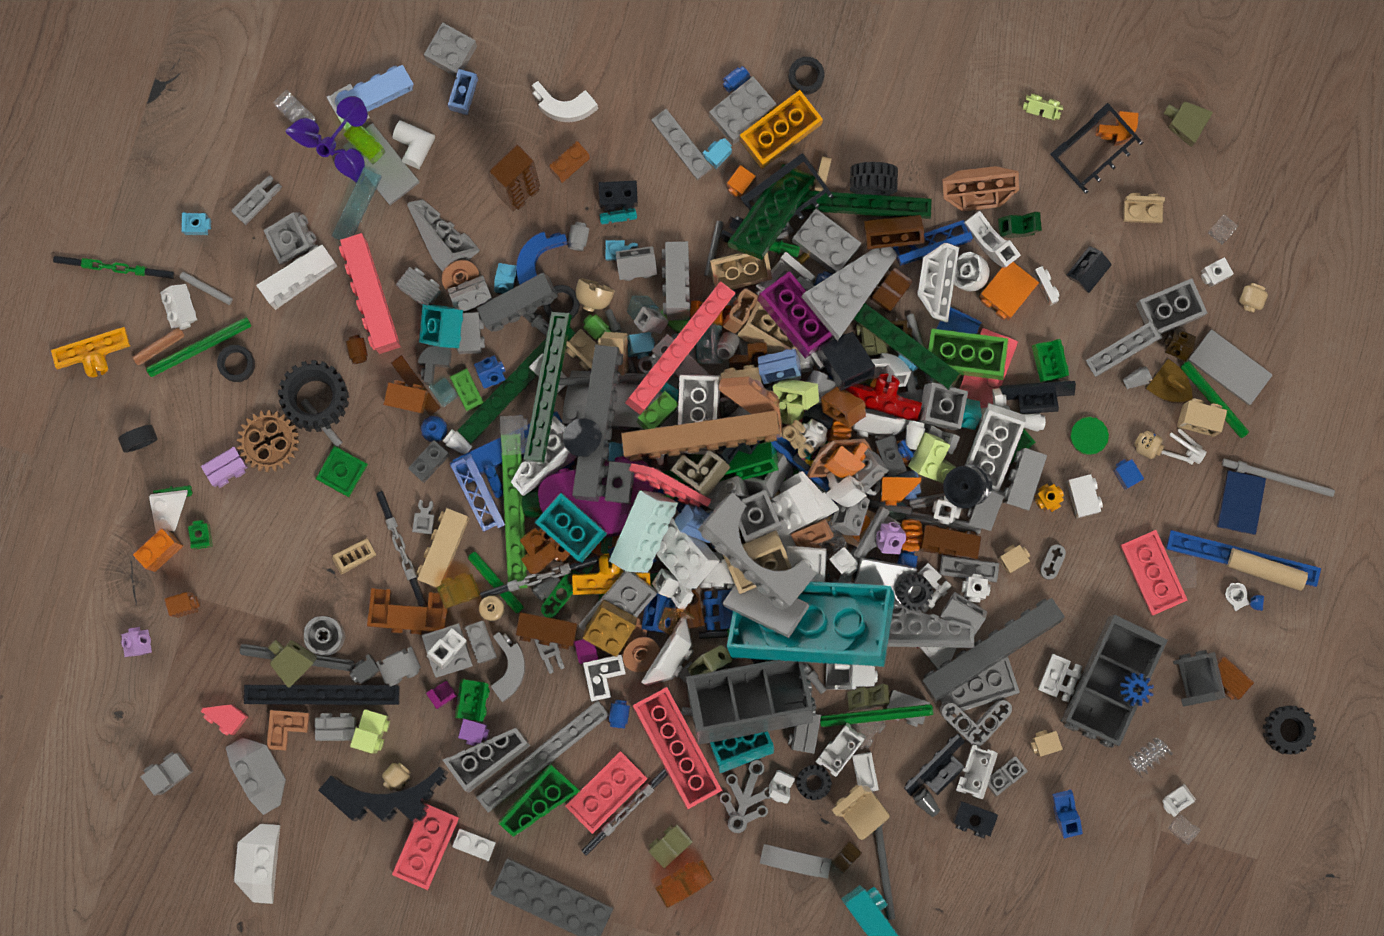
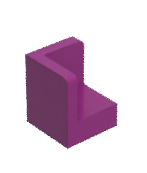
M584 639L575 641L580 664L599 660L595 645Z
M447 681L426 693L436 709H440L457 697Z

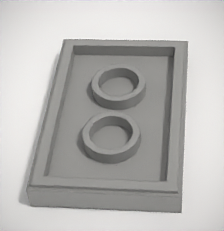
M861 558L854 584L892 586L895 600L899 601L896 596V586L899 587L898 581L903 582L902 577L908 578L907 574L911 573L913 575L917 572V568ZM910 588V590L908 591V596H909V597H910L912 588Z

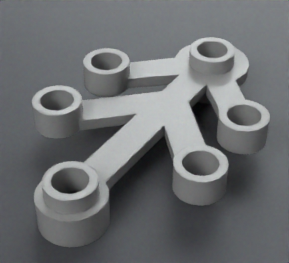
M759 760L752 761L749 765L750 776L744 794L737 783L736 775L729 774L726 777V782L731 786L739 803L737 813L730 802L731 796L729 793H722L720 795V802L726 807L730 816L728 827L734 833L743 832L748 822L758 817H765L768 814V809L761 805L757 807L756 811L745 815L747 807L766 798H771L765 795V790L769 789V787L764 788L762 792L751 797L757 777L764 772V764ZM755 764H758L760 766V770L758 772H755L753 770V766ZM730 776L735 777V783L730 784L728 778ZM723 795L729 796L728 802L722 801ZM760 808H765L766 813L764 815L758 813ZM737 819L741 821L739 827L734 826V821Z

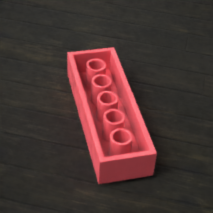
M360 233L340 240L342 245L339 246L341 256L344 258V261L347 260V264H344L350 279H353V282H350L351 288L356 297L358 296L359 300H356L358 309L365 316V318H362L364 328L371 335L368 336L370 346L379 354L400 348L401 345L366 238Z
M667 687L632 706L686 809H690L722 791Z

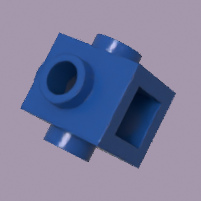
M495 355L474 364L484 389L505 380L503 372H506L502 361L498 362Z

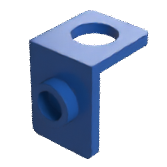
M906 439L897 444L898 452L903 458H906L908 461L914 457L915 451H910L906 445Z

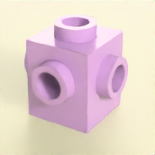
M881 523L880 530L876 535V545L882 553L900 554L902 545L906 540V534L897 523Z
M140 627L128 629V633L121 634V644L125 657L152 653L151 638L148 630H140Z

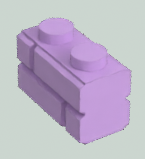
M232 447L203 464L201 468L211 485L221 488L228 484V479L233 476L238 478L245 474V469L248 466L240 456L238 449Z

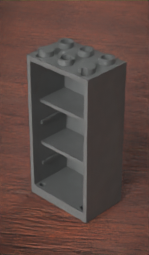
M1116 615L1109 616L1075 688L1074 695L1071 697L1061 719V722L1065 723L1064 727L1072 731L1080 730L1082 731V736L1091 740L1097 738L1100 740L1099 743L1108 748L1120 746L1138 707L1137 701L1134 706H1131V699L1126 702L1123 700L1127 694H1120V691L1126 688L1121 687L1120 684H1128L1124 678L1128 676L1132 680V673H1136L1137 679L1139 674H1144L1143 681L1146 678H1151L1168 640ZM1135 684L1136 688H1133V692H1137L1139 695L1138 692L1141 691V688Z
M773 660L686 677L698 745L813 723V716H816V705L811 693L812 686L810 679H808L806 662Z

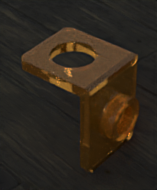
M677 606L675 608L665 607L658 628L666 634L672 635L678 618L694 620L695 616L687 612L686 609H679ZM669 617L671 624L669 628H666L665 620Z

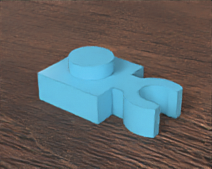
M606 240L605 259L617 261L616 251L638 248V244L631 243L625 246L624 240Z

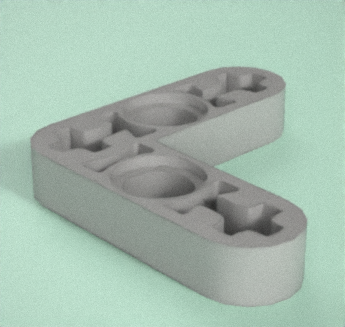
M1000 699L974 723L952 702H945L940 707L941 716L969 743L976 746L983 745L1012 712V705L1008 701ZM1000 705H1003V706L1006 705V706H1005V709H1006L1005 712H1002V711L999 712V711H1000V708H999ZM947 707L952 708V712L957 715L956 718L950 714L946 715ZM993 712L996 714L999 712L997 715L1000 717L999 720L996 716L992 715ZM990 717L993 718L994 725L991 728H986L985 720ZM961 719H966L968 722L965 729L958 727V722ZM980 726L982 727V729L987 731L986 734L984 732H981L982 730L979 729ZM974 733L979 734V741L974 740Z

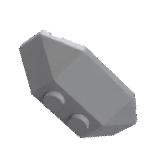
M241 738L227 746L226 751L230 766L248 799L265 815L280 806L286 778L269 747L266 744L246 738Z

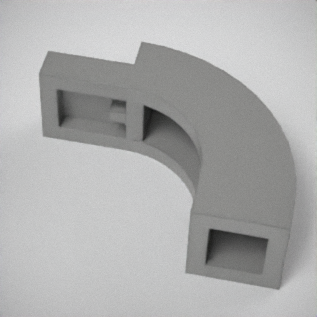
M498 632L493 637L507 656L508 668L505 675L494 683L491 688L499 699L504 702L520 687L524 679L526 667L525 657L519 644L516 643L511 647L509 644L512 641L506 633L502 635Z
M764 844L760 864L810 876L828 878L832 859Z

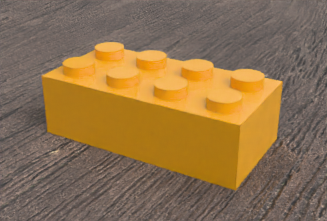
M799 90L741 133L739 141L760 168L764 169L821 126L823 118L801 90Z

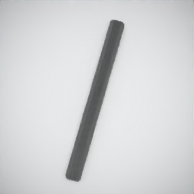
M241 644L240 646L241 655L271 660L275 657V654L268 647ZM316 655L317 659L312 665L350 672L354 669L353 660Z

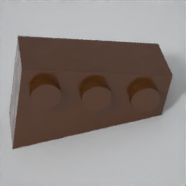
M931 524L923 527L919 551L972 560L978 559L981 536H977V532L966 531L962 533L958 532V529L955 528L942 529L937 525Z

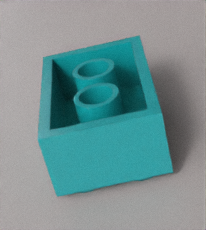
M562 493L557 496L535 522L579 562H583L607 534L602 527Z

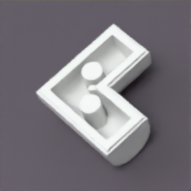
M400 120L393 132V139L409 146L402 162L420 169L435 139V135Z

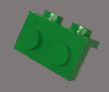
M1061 339L1032 345L1040 382L1059 380L1069 376V367L1066 362Z
M460 679L455 718L483 722V718H485L487 713L486 699L490 694L489 683Z

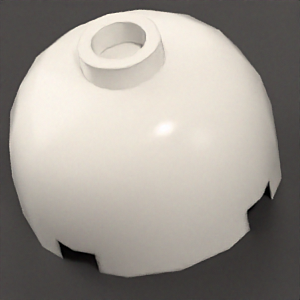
M972 252L964 253L957 258L954 285L969 292L981 289L989 278L990 270L987 262L981 256Z

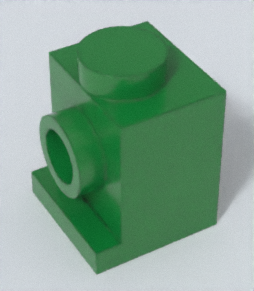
M204 520L192 522L193 525L188 526L190 549L197 550L213 547L210 524L204 523ZM197 531L202 532V536L199 538L196 537Z

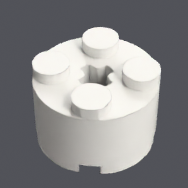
M725 559L720 560L700 583V588H711L712 585L717 590H726V586L728 589H733L735 582Z

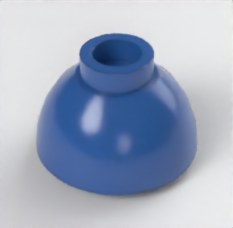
M429 416L421 424V434L429 442H439L447 434V424L441 417Z

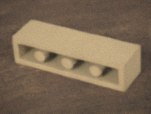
M446 508L445 512H441L438 522H440L439 528L433 531L431 536L433 543L431 548L427 547L424 553L426 560L424 565H420L416 575L419 576L417 580L441 589L470 519L468 516Z

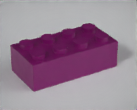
M789 271L759 294L757 301L806 359L818 350L820 345L825 341H830L834 336L804 301L802 295L806 290Z

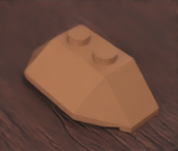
M996 166L957 171L942 180L943 198L962 212L1001 207L1014 193L1019 191V172Z
M749 376L724 378L719 381V390L750 414L777 411L780 432H782L780 401L776 393L766 390L760 381L753 380Z
M865 439L833 440L820 448L807 476L808 478L827 477L830 471L824 465L831 454L840 446H843L851 453L855 447L863 442L868 446L867 449L871 451L872 449Z

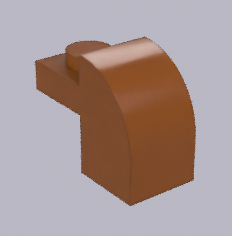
M536 528L520 539L528 552L521 560L531 575L540 572L553 561L555 552L552 544H546Z

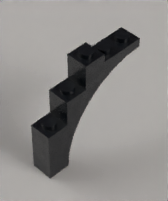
M438 767L428 778L416 786L389 794H372L360 791L347 785L336 776H330L318 791L352 821H361L367 815V809L382 822L391 821L398 812L396 810L398 809L412 822L422 821L427 815L426 810L429 807L424 801H429L434 795L433 790L437 786L440 787L447 780L446 775L449 772L443 767Z

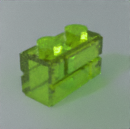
M351 126L343 134L345 139L372 165L386 152L384 147L362 126Z

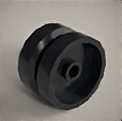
M969 463L953 468L946 475L943 490L946 498L952 505L958 508H969L981 504L989 498L992 492V479L984 467Z

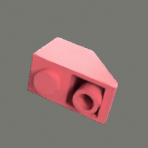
M235 705L208 707L201 710L205 714L203 718L211 724L213 722L220 726L218 729L226 736L228 734L235 735L249 717Z

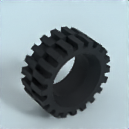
M311 360V364L303 361L301 362V367L298 368L294 365L291 367L293 369L292 373L288 371L285 373L286 380H281V390L278 389L279 403L287 418L300 429L303 427L309 432L312 429H315L316 432H321L323 427H326L328 430L332 428L330 424L334 422L337 425L340 422V415L344 417L346 414L344 409L345 407L348 408L349 405L347 386L340 373H337L333 366L328 367L327 363L322 361L321 364H318L316 360ZM312 381H321L332 389L330 405L324 411L316 414H309L299 409L297 406V394L301 387Z

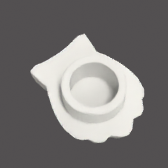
M1231 583L1226 589L1225 595L1227 600L1233 605L1234 610L1237 611L1250 603L1247 599L1246 587L1240 583Z

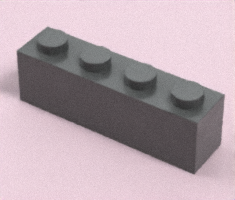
M543 272L479 306L477 310L485 327L491 332H496L503 329L504 325L518 321L526 313L535 312L539 306L552 303L558 295L549 276Z

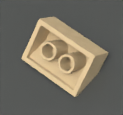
M743 252L710 260V269L715 288L720 281L732 290L772 280L768 253H766L762 260Z
M757 301L750 311L748 320L741 327L737 336L750 344L755 342L767 343V354L783 352L786 349H796L797 351V348Z
M776 530L742 544L747 555L756 564L765 569L786 571L792 568ZM724 556L739 594L757 587L748 581L738 568L732 566L730 560Z

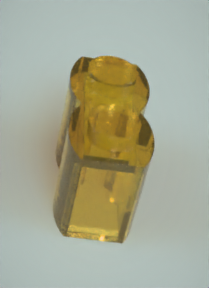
M466 573L455 576L454 580L452 577L446 578L437 587L445 609L471 601L480 596V591L473 574L466 575Z

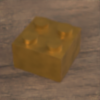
M603 599L585 628L583 639L617 657L636 627L637 617Z

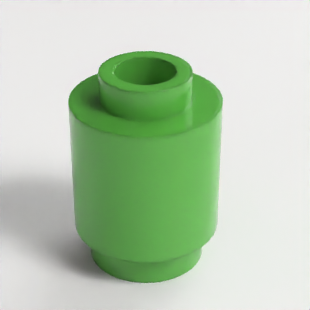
M597 314L594 316L589 315L583 322L585 324L583 328L596 341L605 332H611L609 326Z

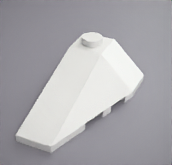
M555 416L552 419L544 463L522 462L511 481L523 496L540 485L545 478L557 473L558 470L564 468L577 457L565 448L563 433L566 426Z

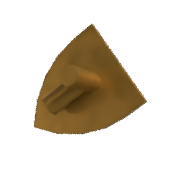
M1169 358L1146 388L1153 395L1170 402H1185L1193 399L1189 379L1183 370Z

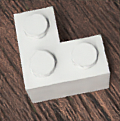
M622 655L583 663L591 701L611 698L607 678L626 675Z

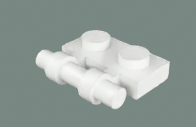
M929 563L917 573L918 575H923L936 590L931 595L933 597L932 600H927L930 604L928 606L923 604L924 609L919 608L923 613L929 608L932 609L935 606L934 603L941 596L944 597L947 594V590L951 587L947 581L942 585L937 583L942 576ZM920 586L912 587L910 598L920 594Z
M1052 654L1038 690L1057 697L1058 692L1062 691L1064 694L1061 700L1069 702L1070 697L1074 695L1075 690L1073 689L1077 679L1080 680L1082 666L1075 664L1073 670H1070L1068 667L1071 661ZM1065 675L1070 676L1067 686L1062 685Z

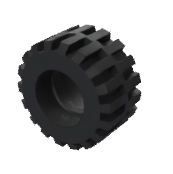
M861 162L850 167L851 192L883 196L897 192V166L885 162Z
M1297 706L1278 707L1269 713V717L1265 718L1266 724L1263 725V729H1265L1263 736L1267 738L1266 743L1271 745V748L1278 751V753L1300 754V752L1306 751L1307 747H1311L1313 744L1311 741L1315 740L1314 731H1316V727H1313L1315 721L1310 718V713L1305 712L1303 708H1298ZM1288 718L1293 719L1299 728L1298 736L1292 742L1284 740L1280 734V726Z

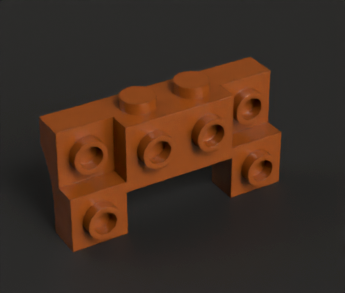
M371 588L367 627L391 629L392 633H403V630H410V634L422 635V631L434 632L446 628L449 594L429 592L427 608L390 605L392 590Z

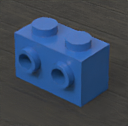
M657 592L644 609L641 629L671 634L676 606L673 600Z

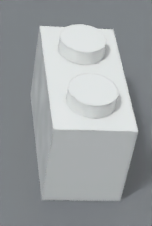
M1091 474L1066 482L1076 519L1101 512V508H1103L1100 496L1097 497V482L1095 478H1092Z

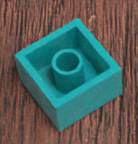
M423 304L419 343L437 347L459 348L463 310Z

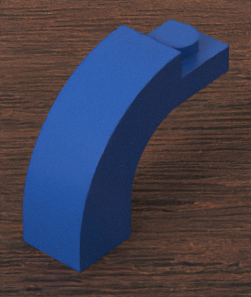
M542 232L527 241L517 259L516 270L519 284L537 276L536 262L542 253L568 245L565 234L555 233L546 239L545 232Z

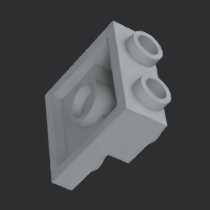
M293 212L263 230L279 264H284L297 255H303L316 246V236L312 231L308 230L306 226L308 220L301 213Z

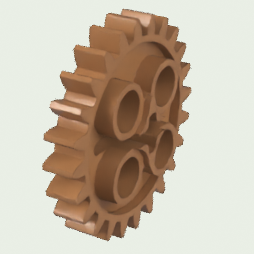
M268 410L267 415L260 411V417L253 414L254 420L252 421L247 418L248 425H241L245 429L244 432H238L242 438L237 439V442L242 443L237 449L244 450L240 456L247 457L245 463L248 464L252 461L251 468L254 469L258 465V471L261 472L265 467L267 473H269L271 467L275 472H277V466L284 469V462L291 464L289 458H296L292 453L293 451H299L295 444H299L300 441L295 440L299 433H293L297 427L295 425L290 426V420L285 421L286 415L283 414L279 418L278 411L272 415V412ZM271 424L277 425V430L274 433L268 432V427ZM254 433L260 434V439L257 442L251 441ZM280 433H284L283 436L275 438ZM267 437L273 439L270 441L271 445L264 444L267 442ZM284 440L286 442L285 448L278 450V442ZM262 445L257 450H253L254 447ZM263 450L269 451V456L266 459H261L260 453Z

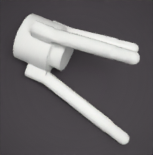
M1178 429V432L1192 445L1175 434L1170 433L1172 438L1188 448L1186 455L1189 457L1165 450L1161 454L1186 461L1191 465L1194 462L1200 464L1207 451L1203 450L1202 446L1197 444L1181 429Z

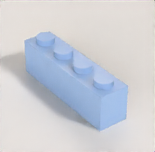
M403 65L399 67L393 66L382 75H374L366 83L360 82L349 91L343 90L339 92L337 97H335V105L337 107L339 102L346 97L356 96L363 100L367 112L412 91L413 82Z

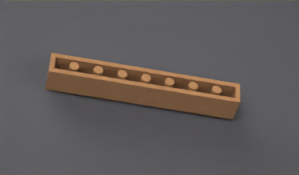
M777 411L621 433L624 457L632 462L642 460L641 457L649 456L650 459L660 458L661 454L676 456L680 455L682 451L696 453L699 452V449L703 448L716 450L719 449L718 446L723 445L731 448L738 446V443L744 442L746 445L756 444L758 440L773 442L778 437H781Z

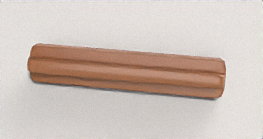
M179 327L135 354L132 357L137 365H141L185 336L184 332Z

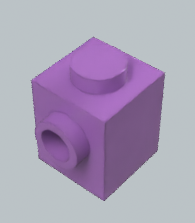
M463 719L458 738L465 739V744L476 746L478 743H482L483 740L487 741L489 730L486 729L487 725Z

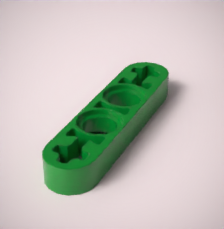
M594 564L590 565L589 568L585 567L582 572L589 574ZM574 570L572 573L566 574L541 606V612L545 617H555L573 595V585L568 582V577L571 574H580L578 571ZM559 589L567 591V597L563 600L556 597V592ZM553 597L557 602L561 603V605L558 607V605L556 604L553 607V610L555 612L553 614L549 613L547 615L545 613V606L552 605L553 601H551L550 599Z

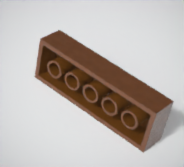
M518 144L489 171L497 196L513 212L516 209L520 210L526 204L525 200L529 196H535L540 190V182L534 160Z

